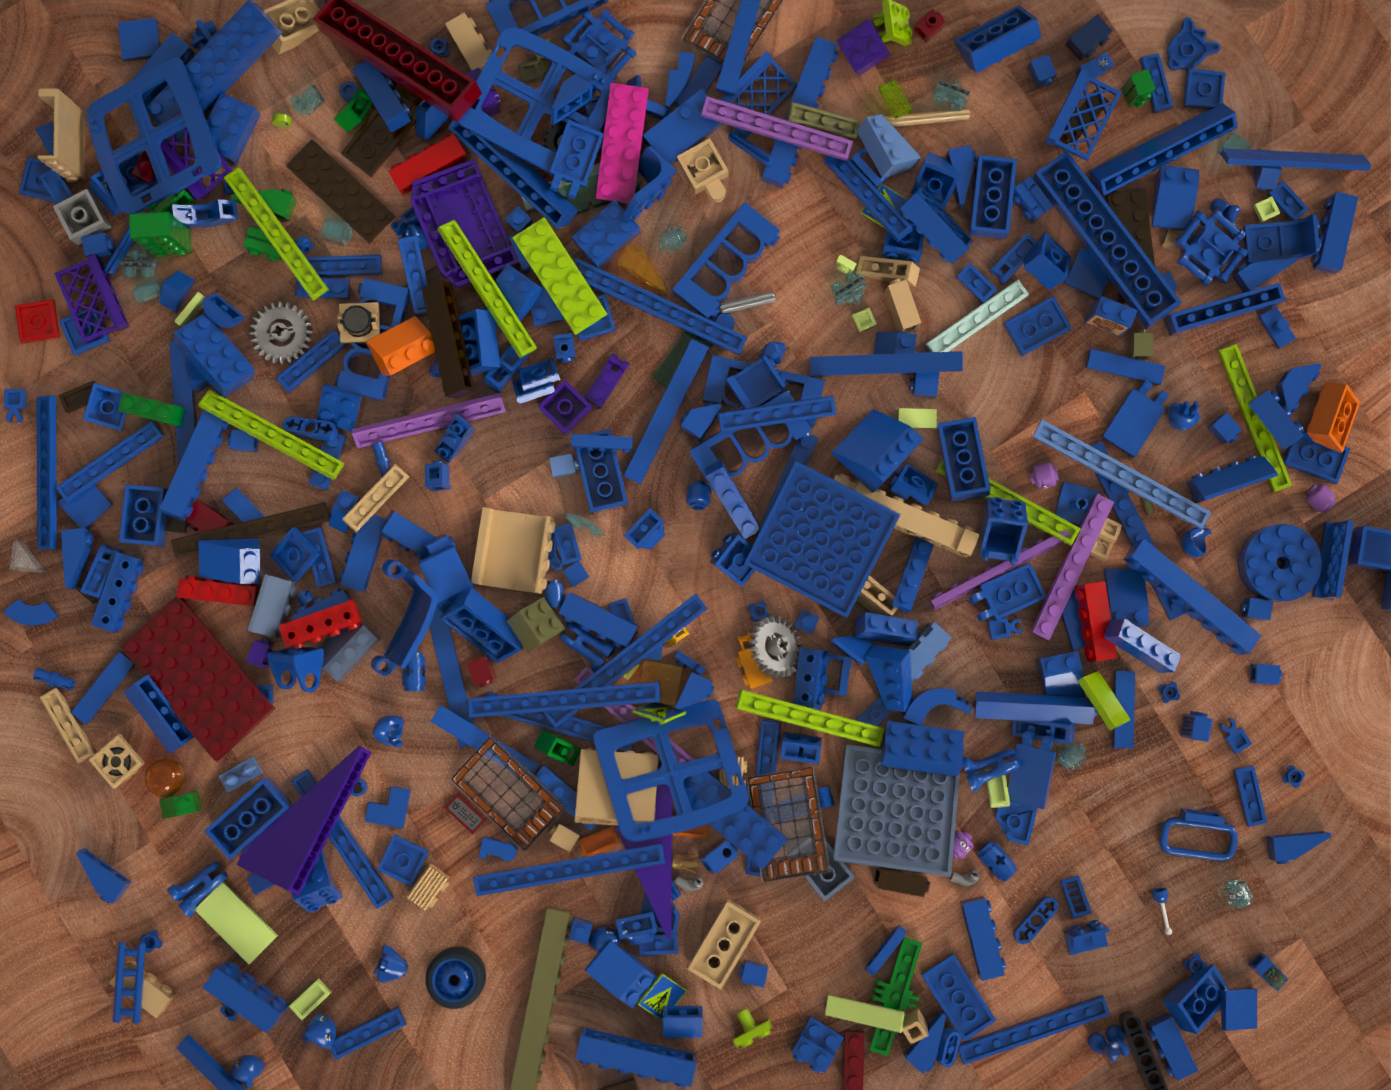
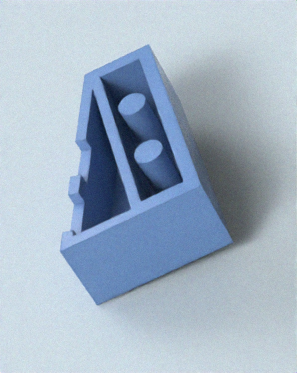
M882 114L866 117L856 130L882 178L911 171L922 158Z
M935 622L929 623L918 635V640L911 643L906 649L910 651L912 680L916 681L923 674V668L926 665L930 666L936 659L935 656L939 651L942 652L952 639Z

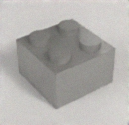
M88 189L53 206L69 239L77 245L82 243L81 237L99 234L112 228L96 196Z

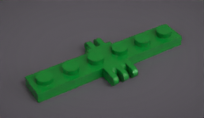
M907 937L902 939L889 983L876 979L875 984L882 986V989L874 987L873 991L880 995L872 994L871 999L882 1002V1007L902 1011V1009L908 1010V1007L917 1008V1004L910 1001H919L920 997L912 995L913 991L909 989L922 942ZM875 1027L869 1050L888 1056L895 1031Z

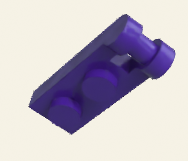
M613 353L586 394L585 399L602 408L630 363L625 360L621 361ZM613 365L619 368L617 373L611 370Z

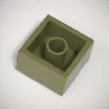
M544 597L520 610L507 620L528 653L553 639L565 629Z

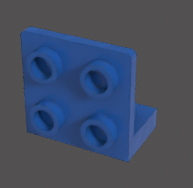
M1098 920L1089 921L1086 926L1082 927L1079 925L1068 927V930L1063 932L1069 954L1074 955L1108 946L1105 933L1110 932V928L1102 922H1098Z

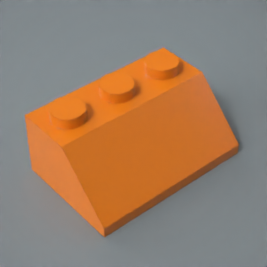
M416 316L365 341L383 376H391L435 352L431 332Z
M1324 383L1323 389L1319 393L1318 403L1313 409V417L1307 426V434L1314 442L1342 453L1360 401L1347 384Z

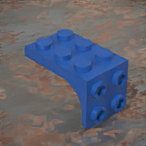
M651 146L644 150L638 165V172L647 180L648 185L632 197L622 216L626 223L632 219L636 220L644 209L648 210L651 208L656 199L659 201L663 198L677 171Z
M1310 214L1305 218L1288 222L1244 225L1243 230L1246 232L1244 245L1248 251L1246 264L1294 257L1297 260H1305L1319 252L1322 241L1318 235L1320 222L1316 214Z
M323 849L300 894L292 893L293 900L307 912L318 911L320 907L334 904L343 898L342 893L337 889L330 876Z

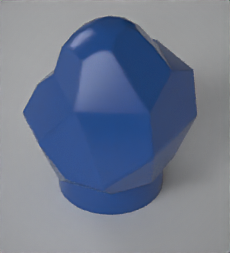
M782 342L765 344L762 353L759 354V359L766 355L767 358L771 357L775 364H779L786 351V345Z

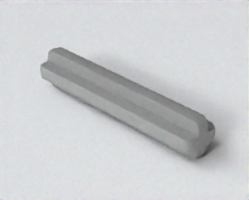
M771 291L720 304V311L722 314L773 303L775 302V295Z

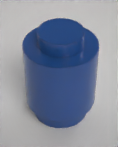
M559 580L547 581L548 585L544 589L546 601L551 608L562 607L565 600L563 583L559 584Z

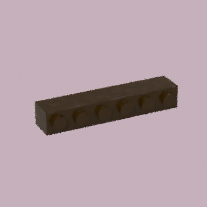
M443 280L435 281L422 287L423 300L426 304L427 318L430 323L431 336L435 346V355L438 360L445 397L458 399L475 392L452 283Z

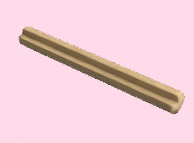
M967 108L886 116L885 119L893 127L968 120L970 118V111Z

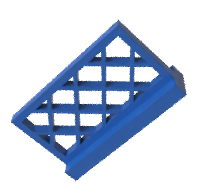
M766 51L739 79L735 95L725 93L720 100L732 104L737 99V104L734 105L750 107V110H753V107H763V114L769 115L797 84L771 58L772 55ZM769 65L776 70V77H766V68ZM763 80V90H753V81ZM766 80H776V90H766ZM779 80H786L791 87L787 91L779 90ZM742 93H750V104H740V95ZM753 93H763V104H753ZM766 94H776V102L774 104H766ZM732 126L745 139L752 133L750 131L745 133L742 129Z
M1082 69L1044 143L1050 146L1053 144L1088 161L1122 92L1089 76V72ZM1087 83L1095 85L1097 92L1088 95L1086 90ZM1109 92L1114 94L1115 97L1113 101L1105 103L1102 94ZM1099 95L1102 105L1092 107L1090 98ZM1086 99L1089 109L1079 111L1078 101ZM1103 108L1105 117L1097 120L1094 110ZM1090 112L1093 122L1084 124L1081 115ZM1077 116L1081 126L1071 128L1069 119ZM1095 124L1097 133L1089 137L1085 127ZM1082 129L1085 138L1076 141L1073 131ZM1069 133L1072 143L1064 144L1059 141L1061 135ZM1086 141L1089 148L1087 153L1079 151L1077 144Z
M1354 521L1324 522L1320 546L1322 568L1320 577L1314 586L1312 597L1326 600L1342 598Z

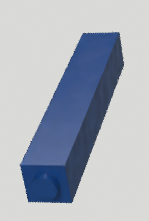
M975 692V718L1093 724L1094 717H1097V710L1088 697Z

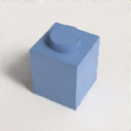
M572 453L549 458L554 479L577 474L576 469H579L578 459L573 458Z

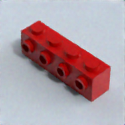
M449 134L441 138L437 144H430L425 147L423 152L412 154L402 164L397 163L393 165L388 172L403 196L412 191L413 181L454 167L468 159L455 134Z
M186 575L185 579L179 578L176 597L255 606L261 588L255 587V584L235 585L236 583L226 581L224 583H217V580L210 578L200 581L197 580L198 576Z
M1105 581L1075 585V597L1078 600V616L1081 619V635L1084 639V654L1087 662L1117 658L1116 646L1103 638L1111 620Z
M350 600L279 625L285 647L297 650L304 647L303 643L311 641V644L322 641V637L329 634L330 637L341 634L340 630L348 628V631L360 627L359 623L364 621L357 601Z

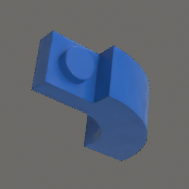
M218 199L215 202L204 205L172 204L169 206L170 213L187 228L219 226L238 219L236 200Z

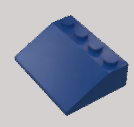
M873 409L831 454L874 493L924 438L911 426Z

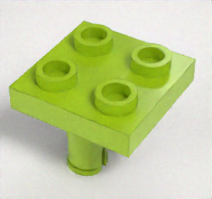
M892 0L882 1L883 12L874 14L873 19H876L874 20L876 26L885 24L886 30L878 32L884 43L892 40L904 46L912 44V30L909 27L908 20L910 14L907 7Z
M747 1008L737 1014L744 1032L735 1037L733 1041L736 1047L741 1045L742 1048H745L754 1042L753 1038L759 1036L761 1039L770 1034V1029L773 1025L769 1019L759 1025L758 1023L755 1024Z

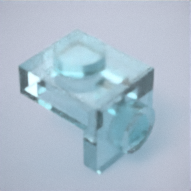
M310 85L299 96H292L290 98L295 111L299 114L310 115L325 102L315 85Z

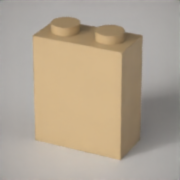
M896 279L891 281L884 292V296L897 332L909 333L917 330L922 322L907 280L901 281Z

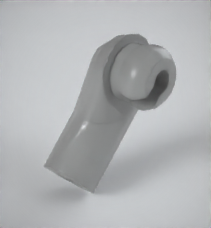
M975 870L963 876L953 872L950 881L963 887H969L978 882L980 875Z
M678 875L674 881L676 885L686 892L697 891L703 886V880L700 877L686 880L681 875Z

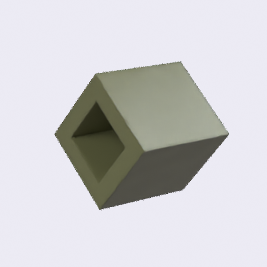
M1136 330L1135 333L1129 336V358L1149 359L1153 356V333H1147V330Z

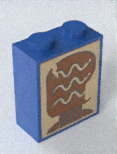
M1101 296L1090 306L1084 323L1121 336L1131 328L1138 310Z

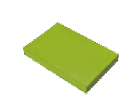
M1099 671L1078 680L1110 731L1131 720Z

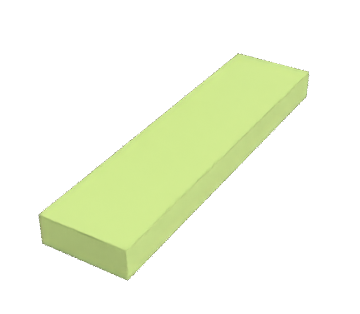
M828 995L825 1012L827 1016L899 1033L902 1032L905 1014L903 1011Z

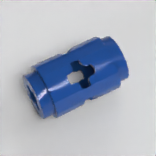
M415 652L407 666L402 669V686H404V691H424L426 677L423 652Z
M989 840L977 851L978 858L998 880L1001 879L1005 882L1016 873V864L996 842L993 843Z

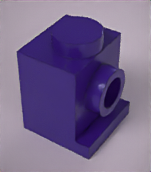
M265 638L255 640L246 662L264 669L269 668L267 653L273 652V641Z

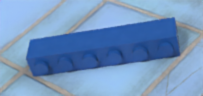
M1276 283L1172 313L1164 319L1169 336H1173L1277 306L1286 301L1281 283Z
M203 410L160 506V511L163 514L185 521L186 517H190L193 510L192 503L200 495L201 489L199 487L208 477L207 469L215 461L216 454L214 453L217 447H221L224 440L222 435L225 430L229 429V423Z

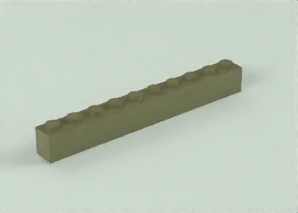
M548 906L546 910L510 1090H535L536 1083L541 1081L542 1071L539 1070L540 1063L544 1064L546 1051H543L544 1043L548 1044L550 1032H547L548 1024L552 1025L554 1017L551 1008L552 1005H556L558 993H555L556 985L560 986L562 974H559V968L564 966L566 957L565 954H562L563 948L568 947L569 935H566L567 928L572 927L574 917L570 916L571 910Z

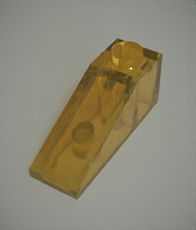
M629 243L617 261L618 266L666 296L668 290L648 255L644 252L645 249L637 243L635 245Z

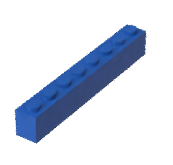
M816 36L791 102L818 108L819 104L816 101L818 96L822 98L825 86H823L824 80H829L832 69L829 67L831 62L835 63L839 52L836 51L838 44ZM776 140L770 154L774 161L771 166L765 167L761 181L783 189L784 184H788L792 173L789 171L791 166L795 167L799 157L796 155L798 148L802 149V147Z
M1222 103L1090 170L1092 184L1105 196L1160 168L1161 165H1166L1237 129L1236 112Z
M455 120L452 121L448 129L554 227L559 229L570 224L578 209L558 191L549 190L551 184L526 161L463 128Z
M1145 539L1136 541L1123 560L1128 563L1127 565L1131 569L1142 574L1144 580L1154 584L1160 593L1170 597L1176 606L1182 607L1187 611L1186 613L1189 617L1196 619L1204 629L1215 634L1216 639L1227 644L1233 653L1244 655L1252 651L1261 635Z

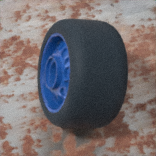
M464 947L447 948L437 954L429 964L425 977L426 988L430 997L438 1005L448 1009L464 1008L472 1004L481 994L486 982V970L481 958L472 950ZM457 975L460 982L457 984L453 983L450 980V976Z

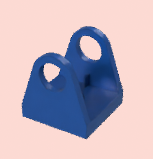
M304 646L297 650L285 648L267 653L268 663L279 688H292L296 682V677L303 691L314 692L318 688L324 658L323 648ZM288 670L291 679L287 685H284L281 677L283 672ZM309 673H312L314 684L308 688L305 684V678Z

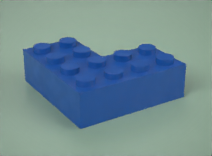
M1368 526L1355 527L1349 565L1387 572L1381 609L1391 611V531Z

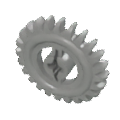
M280 301L278 302V307L271 303L270 310L264 306L265 313L258 311L260 319L253 317L257 325H250L251 328L255 329L254 332H249L251 336L255 337L250 342L257 344L254 346V350H261L258 355L264 356L266 354L265 360L268 361L272 358L273 363H276L278 359L281 364H284L285 359L291 363L292 357L298 360V353L304 355L303 348H309L306 342L312 341L308 337V335L313 333L312 330H308L312 324L310 322L305 323L308 320V316L302 317L304 311L300 309L297 312V306L294 305L291 308L289 302L286 303L285 307ZM278 320H287L291 322L293 326L287 327L280 322L275 324L273 323ZM279 329H282V330H283V331L281 332V336L278 335V333H280V330H279ZM295 333L294 339L286 346L279 347L270 342L274 339L279 342H286L290 339L291 334Z
M780 616L764 617L761 621H758L752 629L753 633H750L752 640L749 641V644L752 645L750 652H753V655L751 657L756 659V666L760 665V671H765V674L767 676L771 675L772 678L778 677L781 679L789 677L791 673L796 672L795 668H798L799 660L797 655L800 652L797 647L802 646L803 643L796 642L801 637L793 635L797 629L790 630L792 623L786 624L787 619L781 620Z

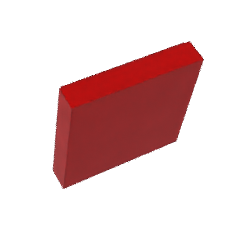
M55 300L15 305L20 343L60 338Z

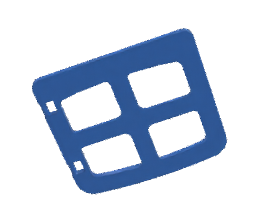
M517 27L507 28L499 36L476 81L482 92L481 96L477 99L479 103L474 110L470 107L458 123L463 128L549 173L556 152L532 142L531 136L542 115L546 113L551 115L552 106L555 102L553 93L564 72L570 71L592 83L593 87L599 90L600 97L590 117H585L574 111L561 121L567 123L568 120H571L599 132L607 116L610 85L615 82L595 67L551 42ZM500 47L505 49L502 58L496 56ZM512 47H521L551 61L552 65L540 88L533 89L502 72L501 68ZM493 85H497L529 104V110L517 132L510 130L482 111L481 106Z
M178 57L169 59L99 98L87 109L86 120L101 169L119 209L128 215L138 214L146 210L147 207L157 204L194 184L204 176L216 172L222 165L185 64ZM166 81L173 92L181 113L160 126L153 127L142 94ZM128 102L139 130V136L113 151L106 131L104 116L106 113ZM187 128L196 161L192 166L171 176L160 145L164 139ZM146 151L158 184L132 197L119 170V165L131 157ZM199 168H202L203 172L194 176L193 172ZM151 195L152 199L144 203L143 199Z
M708 700L681 708V710L686 711L685 715L661 725L659 721L652 722L650 718L646 717L602 729L594 734L595 748L619 830L627 840L637 842L683 832L741 812L747 806L749 800L747 787L744 783L720 704L716 700ZM719 719L722 729L716 730L713 721ZM695 726H709L718 752L685 763L677 762L669 739V732ZM652 737L655 740L662 767L653 772L622 779L614 752L626 745ZM719 768L723 769L731 796L713 805L693 811L683 784L684 779ZM737 775L740 785L734 786L731 776ZM667 785L670 789L677 815L652 822L636 823L631 813L627 795L655 786Z

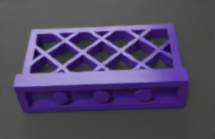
M179 109L170 119L178 116L181 110ZM187 128L181 130L185 132V143L177 142V133L172 135V141L164 139L160 145L167 165L175 174L188 168L189 160L196 161L195 157H189V146L193 145L189 143ZM177 145L185 146V156H180L177 153ZM220 154L222 166L225 168L222 174H215L214 172L208 175L211 176V184L208 187L202 183V178L186 187L196 200L206 198L210 191L227 174L233 171ZM199 168L198 171H194V176H196V174L201 173L202 168Z
M96 254L88 256V259L54 273L83 343H88L118 329L123 330L130 327L109 276L104 271L103 262ZM89 265L91 270L88 278L79 275L81 269ZM68 273L74 275L70 285L65 284L61 276ZM78 277L87 280L83 290L74 287ZM90 282L97 284L98 289L95 295L86 292ZM72 290L81 292L77 303L70 299ZM85 294L94 297L90 308L81 305ZM98 299L105 303L103 312L94 310ZM80 307L88 309L85 320L78 318L77 313ZM92 311L101 315L97 325L88 322ZM105 317L111 318L114 326L107 329L101 327ZM87 324L96 327L94 333L86 337L84 332Z

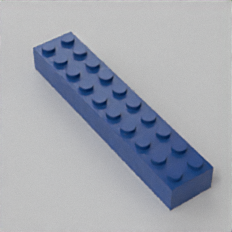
M1067 151L1035 172L1034 180L1129 307L1138 310L1136 316L1146 329L1180 306L1181 300Z

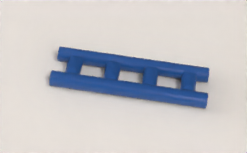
M118 942L113 1009L114 1023L121 1022V1016L133 1017L132 1023L134 1024L141 1023L146 943H138L137 949H127L126 942ZM125 956L137 957L136 969L124 968ZM124 976L135 977V989L123 988ZM123 996L134 997L133 1009L122 1008Z

